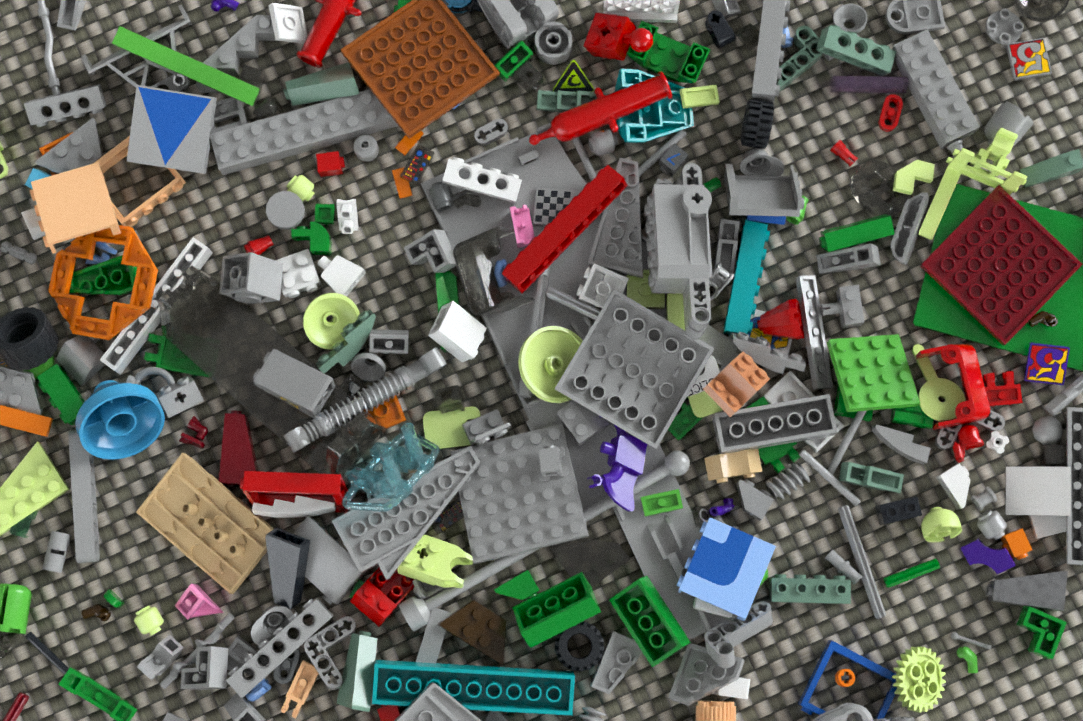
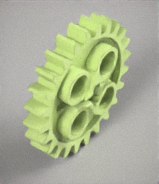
M911 647V649L905 650L906 654H900L902 660H896L899 666L898 668H893L897 672L896 675L892 676V678L896 679V682L892 685L897 687L894 694L900 695L898 701L903 702L902 706L907 707V710L927 712L928 709H933V704L938 705L936 698H942L940 691L945 690L942 684L946 683L942 676L946 673L941 672L944 665L938 664L941 658L936 657V652H931L930 648Z

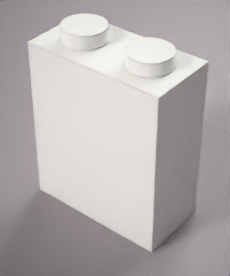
M452 301L441 307L428 336L459 361L465 362L469 359L472 360L477 355V349L485 338L484 333L487 328Z

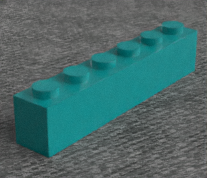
M745 220L743 224L723 334L732 335V332L748 334L752 331L753 322H750V318L756 311V304L753 302L754 297H758L760 289L757 281L758 278L762 277L763 267H760L761 260H765L767 249H764V243L768 242L770 231L767 230L768 224Z

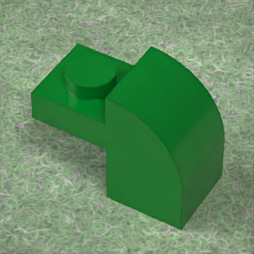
M310 221V229L305 226L291 229V237L294 241H310V252L312 255H332L331 238L321 224Z

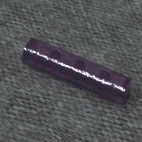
M833 76L830 79L831 93L906 94L908 88L907 77Z

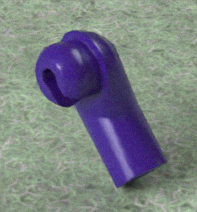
M732 498L723 499L724 505L711 507L710 514L712 516H722L733 510L735 506L733 505L734 500Z

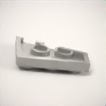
M612 631L590 686L610 694L643 653L636 641Z

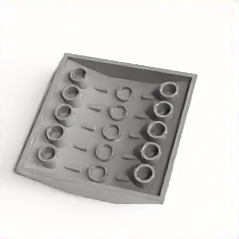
M613 289L559 380L555 390L654 449H657L715 348L698 338L689 337L685 330Z

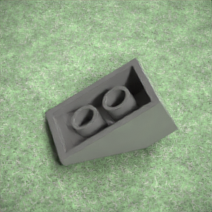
M575 401L570 402L557 411L558 418L578 446L612 424Z

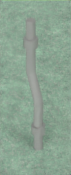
M37 0L39 7L37 11L39 18L42 19L46 36L44 61L49 77L48 85L52 90V94L55 95L60 93V82L56 78L52 61L54 37L49 20L50 12L49 8L46 7L45 0Z

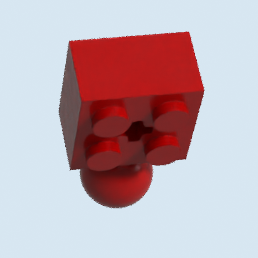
M595 13L583 46L592 56L624 61L630 46L636 52L648 51L653 45V36L645 28L636 29L637 27L626 16Z

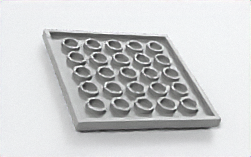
M563 423L490 441L479 447L477 445L471 446L480 464L459 490V496L474 564L589 536ZM548 445L559 447L563 475L543 477L540 471L539 449H544ZM465 448L450 451L451 456Z

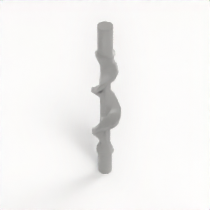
M228 613L220 623H217L215 629L204 641L196 639V649L183 662L174 663L173 670L160 683V686L166 689L178 678L180 671L185 666L195 664L197 647H205L208 644L216 643L220 633L233 621L234 616Z

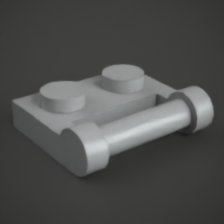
M232 97L216 102L211 133L248 123L242 102ZM238 116L240 118V121L215 127V123Z

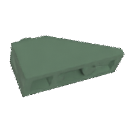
M1077 149L1020 169L1019 173L1027 176V181L1024 184V187L1027 188L1079 173L1083 169V159L1080 150Z

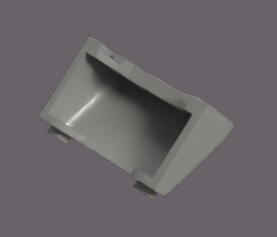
M308 515L293 533L310 540L305 577L324 594L322 598L330 605L332 603L338 604L368 571L366 570L360 574L349 552L325 531L313 517Z

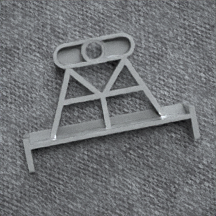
M182 4L178 5L184 17L183 19L145 38L154 41L170 33L171 49L176 51L175 30L185 24L192 25ZM124 49L113 53L94 65L90 63L86 54L81 56L89 74L94 76L97 74L95 71L107 65L135 88L138 84L130 79L129 76L144 69L141 86H147L150 66L174 74L150 87L159 88L161 85H167L169 90L181 92L189 86V78L147 59H144L146 62L126 73L121 72L111 63L131 53Z

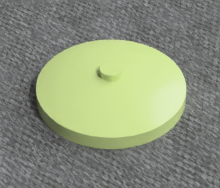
M560 326L543 327L528 336L520 349L518 360L520 375L527 388L535 396L547 402L564 403L572 400L555 390V387L583 340L571 330Z

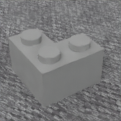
M433 229L403 247L412 265H423L429 261L433 271L436 273H445L460 264L444 230Z
M213 646L197 647L196 668L182 669L181 689H226L228 648Z

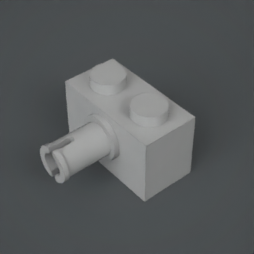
M859 285L839 287L836 291L837 303L821 304L822 316L839 314L842 329L860 327L864 323Z

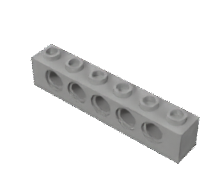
M311 598L303 605L305 609L303 612L293 614L288 619L290 623L285 628L281 625L273 632L275 635L273 639L263 641L258 646L260 650L255 655L251 652L243 659L245 663L240 668L236 666L228 673L230 677L226 680L227 683L241 698L248 694L333 617V614L318 598L315 601ZM306 614H311L314 617L312 625H307L304 622ZM290 628L298 629V638L290 637ZM276 641H281L284 644L282 652L274 649ZM260 655H266L269 658L268 665L260 664ZM246 668L253 670L254 676L252 679L244 676Z

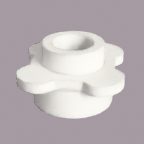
M993 431L989 441L986 442V446L1001 454L1004 452L1005 445L1009 443V438L1000 435L998 431Z

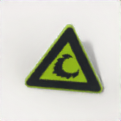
M572 60L554 86L553 92L558 90L593 92L594 87L577 62Z

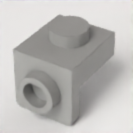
M416 579L412 581L415 586L413 588L415 595L423 600H427L446 589Z

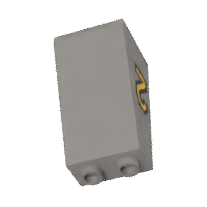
M276 349L266 354L263 360L264 365L261 369L258 368L253 376V382L257 387L312 418L320 413L335 388L332 377Z

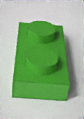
M679 489L641 497L645 517L683 509Z

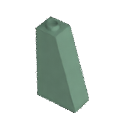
M349 62L286 81L287 89H283L286 99L291 100L292 106L359 94Z
M360 630L359 634L352 633L342 675L343 683L339 689L336 704L350 709L370 712L377 648V638L371 637L370 632Z

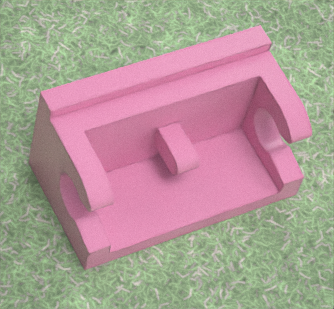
M523 205L522 208L510 207L517 248L527 247L535 237L529 208H527V205Z

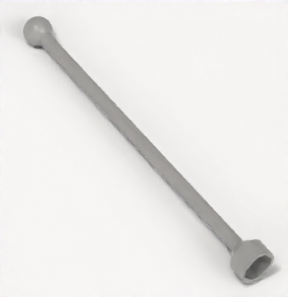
M682 451L669 453L665 459V464L636 480L633 495L670 474L674 476L685 474L690 467L688 456ZM607 496L583 510L585 521L593 519L617 504ZM538 549L502 557L462 579L464 580L463 588H446L425 601L412 596L399 604L400 610L410 628L415 632L428 624L432 609L437 608Z

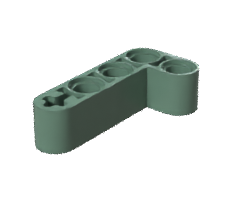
M808 26L799 27L793 39L794 44L800 51L779 67L782 68L781 79H777L779 80L777 85H780V91L820 60L823 55L821 52H812L811 48H817L819 37ZM804 34L807 39H801L799 35ZM802 59L806 64L801 65L797 60ZM783 71H789L791 76L784 75Z

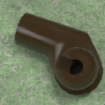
M1041 311L1035 314L1028 321L1030 327L1039 323L1054 327L1058 324V319L1053 314Z
M95 604L81 610L84 619L96 616L105 622L111 616L110 610L100 604Z

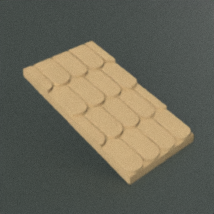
M181 453L136 511L137 514L230 594L236 592L267 553L265 537L267 533L274 529L261 516L254 515L252 509L186 453Z

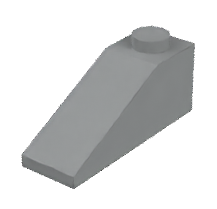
M873 244L817 255L819 274L859 270L881 265L878 247Z

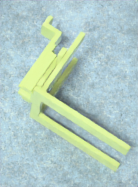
M1000 128L993 142L986 150L981 148L976 154L964 148L953 151L952 154L955 157H948L946 160L949 164L918 235L929 240L933 239L961 174L994 189L1000 185L1009 195L1012 192H1017L1019 186L1026 183V175L1017 171L1013 173L1005 171L1010 161L1006 159V156L1011 152L1014 142L1018 137L1017 134ZM990 159L994 162L993 164H989L986 162V160ZM1001 175L1007 179L1004 181L994 176Z

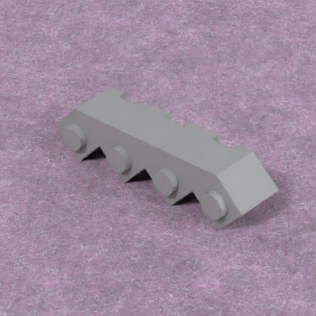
M256 15L203 63L228 75L239 76L240 58H258L259 41H277L275 40L271 15ZM196 82V86L201 93H219Z

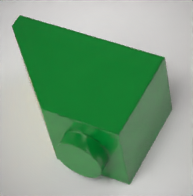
M528 570L494 589L497 594L522 601L530 599L540 591Z

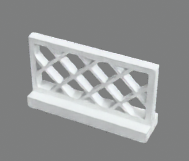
M604 0L603 13L626 16L633 22H641L642 20L644 22L677 23L680 0Z

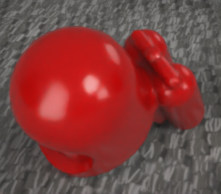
M965 425L959 429V443L955 441L952 446L956 462L964 461L965 450L984 446V441L980 439L979 430L976 426Z

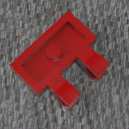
M1014 371L1002 373V379L1005 383L1003 386H995V373L983 374L989 406L1023 403L1021 385L1014 384Z

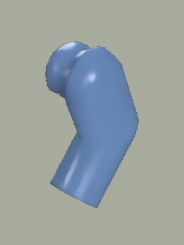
M506 259L497 260L495 263L494 275L499 287L508 284L502 275L504 268L508 265Z

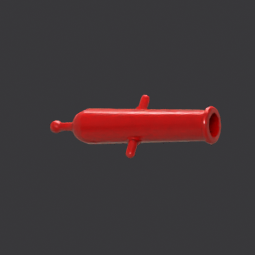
M315 0L323 4L301 51L296 52L297 57L301 61L315 68L323 66L322 60L347 16L352 14L359 17L361 15V10L353 7L356 0Z
M659 71L655 77L608 95H604L601 88L598 87L594 91L597 99L559 113L552 119L551 127L547 131L538 135H531L529 142L532 145H537L540 141L550 137H556L559 141L567 142L607 124L612 132H617L616 120L664 98L671 99L672 92L664 73Z

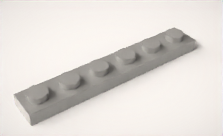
M816 276L796 277L812 387L813 390L833 388Z

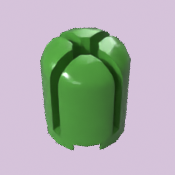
M0 584V632L26 634L32 597L30 589L26 586Z

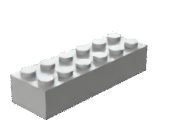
M928 29L895 44L891 49L896 51L894 61L940 148L943 149L958 140L975 134L980 126Z
M830 394L739 409L731 417L725 412L716 413L712 417L719 454L834 436L837 433Z

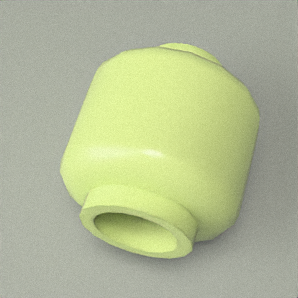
M295 175L286 186L288 188L287 191L297 194L302 202L304 200L308 202L315 194L312 191L314 184L303 175L298 177Z
M148 605L135 613L137 616L134 618V622L142 634L150 633L152 636L161 630L160 626L164 623V619L156 607Z

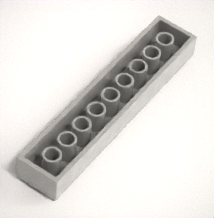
M369 89L359 92L357 95L329 100L211 133L210 139L218 169L222 175L358 138L361 135H368L397 127L398 124Z

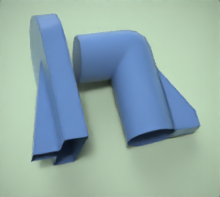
M96 242V247L116 255L117 250L105 243ZM103 252L101 256L94 254L93 260L87 259L85 264H98L107 261L111 255Z
M263 679L245 696L249 701H256L272 687L267 679Z

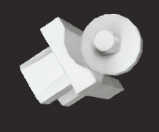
M337 199L339 231H342L343 234H352L353 231H358L356 199Z

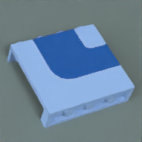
M709 518L708 523L703 522L699 531L703 533L701 539H696L692 550L695 551L693 558L688 557L684 566L688 570L685 576L681 575L676 585L680 587L678 593H681V591L737 615V619L745 621L776 546L713 518Z

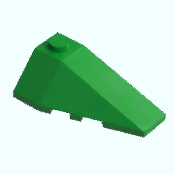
M121 255L73 272L69 293L124 295L132 292L137 267L121 264L123 256Z

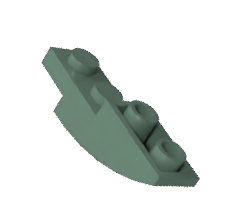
M370 309L363 311L354 323H349L343 328V332L340 334L345 340L337 342L333 346V350L318 358L316 365L322 373L327 372L338 362L344 367L359 352L367 340L376 318Z

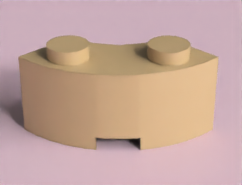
M748 449L704 458L708 481L716 480L717 484L728 482V478L733 477L753 478L755 473L762 472L758 449Z

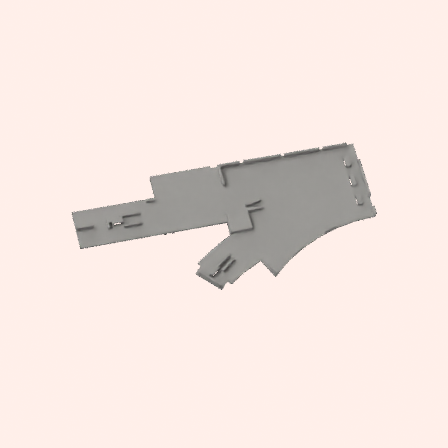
M551 123L537 128V132L533 134L538 135L547 131L551 127ZM531 135L522 139L516 137L464 161V163L469 165L472 162L481 164L482 168L487 170L490 168L498 169L501 171L500 174L508 175V173L518 175V179H521L522 182L516 203L469 190L456 195L466 189L447 184L452 199V207L445 211H437L429 189L432 187V184L443 181L444 173L421 183L441 229L445 231L460 263L458 265L517 394L521 379L518 364L519 352L524 341L527 339L535 281L521 294L510 283L499 287L494 275V269L497 260L506 259L507 264L512 263L519 252L526 248H517L510 207L522 208L523 205H527L530 211L534 236L536 237L545 227V225H533L536 188L576 190L584 189L587 184L567 157L556 137L544 139L537 145L530 144L529 137ZM536 159L535 161H532V162H530V163L524 165L525 163H527V162H529V161H531V160ZM461 170L459 176L462 179H467L470 173L467 170ZM480 175L477 181L480 184H486L488 178L485 175ZM498 180L495 183L498 189L506 188V183L503 180ZM603 212L550 265L548 288L553 287L578 299L579 296L576 295L580 284L584 285L586 278L583 276L587 267L591 268L588 261ZM642 235L643 269L649 270L647 267V237ZM615 272L627 278V274ZM627 284L623 292L625 296L627 291ZM665 293V309H649L666 319L667 293ZM546 297L542 328L547 326L564 327L584 340L595 320ZM709 324L704 334L698 338L715 348L711 355L715 357L720 372L739 355L736 353L737 346L733 341L712 328ZM704 366L703 370L701 371L700 375H702V374L704 373V371H705V366ZM533 393L531 398L519 397L529 418L526 424L530 431L562 424L557 416V411L573 401L551 403L538 398ZM613 424L580 446L577 445L564 426L583 510L608 496L602 484L589 488L590 485L594 484V481L587 478L595 474L600 476L607 474L612 468L607 464L608 454L601 453L600 447L603 441L611 443L612 438L617 436L616 428ZM647 444L643 474L639 475L637 479L665 464L666 456L660 444L657 449ZM670 474L633 495L634 511L628 512L618 505L612 507L644 577H649L689 640L729 619L694 609L695 597L682 591L678 593L680 587L676 585L680 576H685L688 569L684 568L688 557L693 558L695 553L692 550L696 539H701L702 533L699 532L700 528L674 475ZM679 489L683 509L644 516L641 497Z

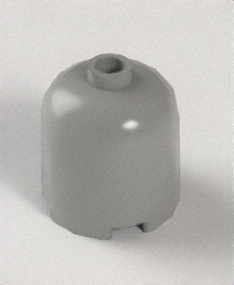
M1007 101L1005 104L1002 103L984 127V134L988 139V145L993 142L997 131L1000 128H1004L1018 135L1014 142V147L1032 127V119L1029 115L1024 117L1019 113L1021 109L1018 106Z

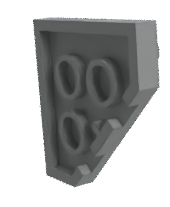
M689 643L668 698L689 706L738 680L745 661L743 658L735 656V664L732 667L722 668L707 653L706 647Z

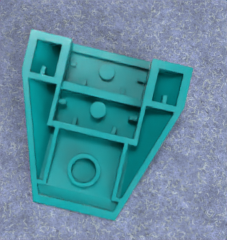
M620 69L614 92L655 76L638 69ZM668 81L672 92L671 99L664 98L616 120L618 132L627 143H645L693 127V108L683 109L680 90L684 87Z

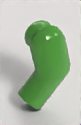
M959 647L957 649V656L967 661L968 673H978L976 654L969 647Z

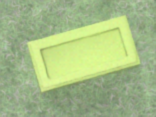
M717 85L683 88L680 90L683 109L718 105L720 103Z

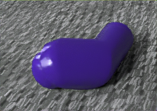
M212 0L210 7L213 11H219L220 8L227 6L236 11L239 3L235 0Z

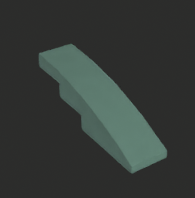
M538 90L536 110L564 112L595 100L597 97L595 92L587 91L570 92L558 90L553 92Z

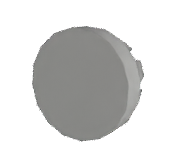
M290 191L275 193L266 204V214L269 221L279 229H292L300 224L304 217L305 208L302 200L297 194Z

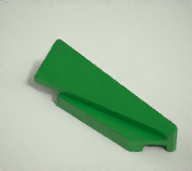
M450 271L445 273L435 272L438 314L441 307L447 303L454 301L459 305L457 277ZM441 346V350H442L444 353L448 352L446 349H444V348Z

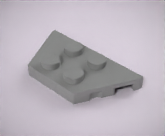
M94 118L90 119L35 161L36 164L59 174L96 162L103 156L96 120Z
M0 365V405L42 415L44 410L40 407L38 400L39 392L35 387L34 374Z

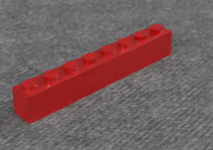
M609 165L601 169L597 176L587 183L577 196L572 198L568 206L562 209L557 214V217L551 223H548L544 230L534 237L524 250L519 252L516 259L504 268L502 275L506 281L522 294L627 187L624 177Z

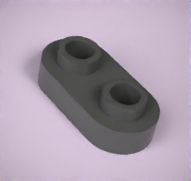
M299 648L294 651L292 659L287 657L274 669L273 676L278 683L286 684L292 681L301 656ZM283 670H286L288 672V675L285 678L281 675V672Z

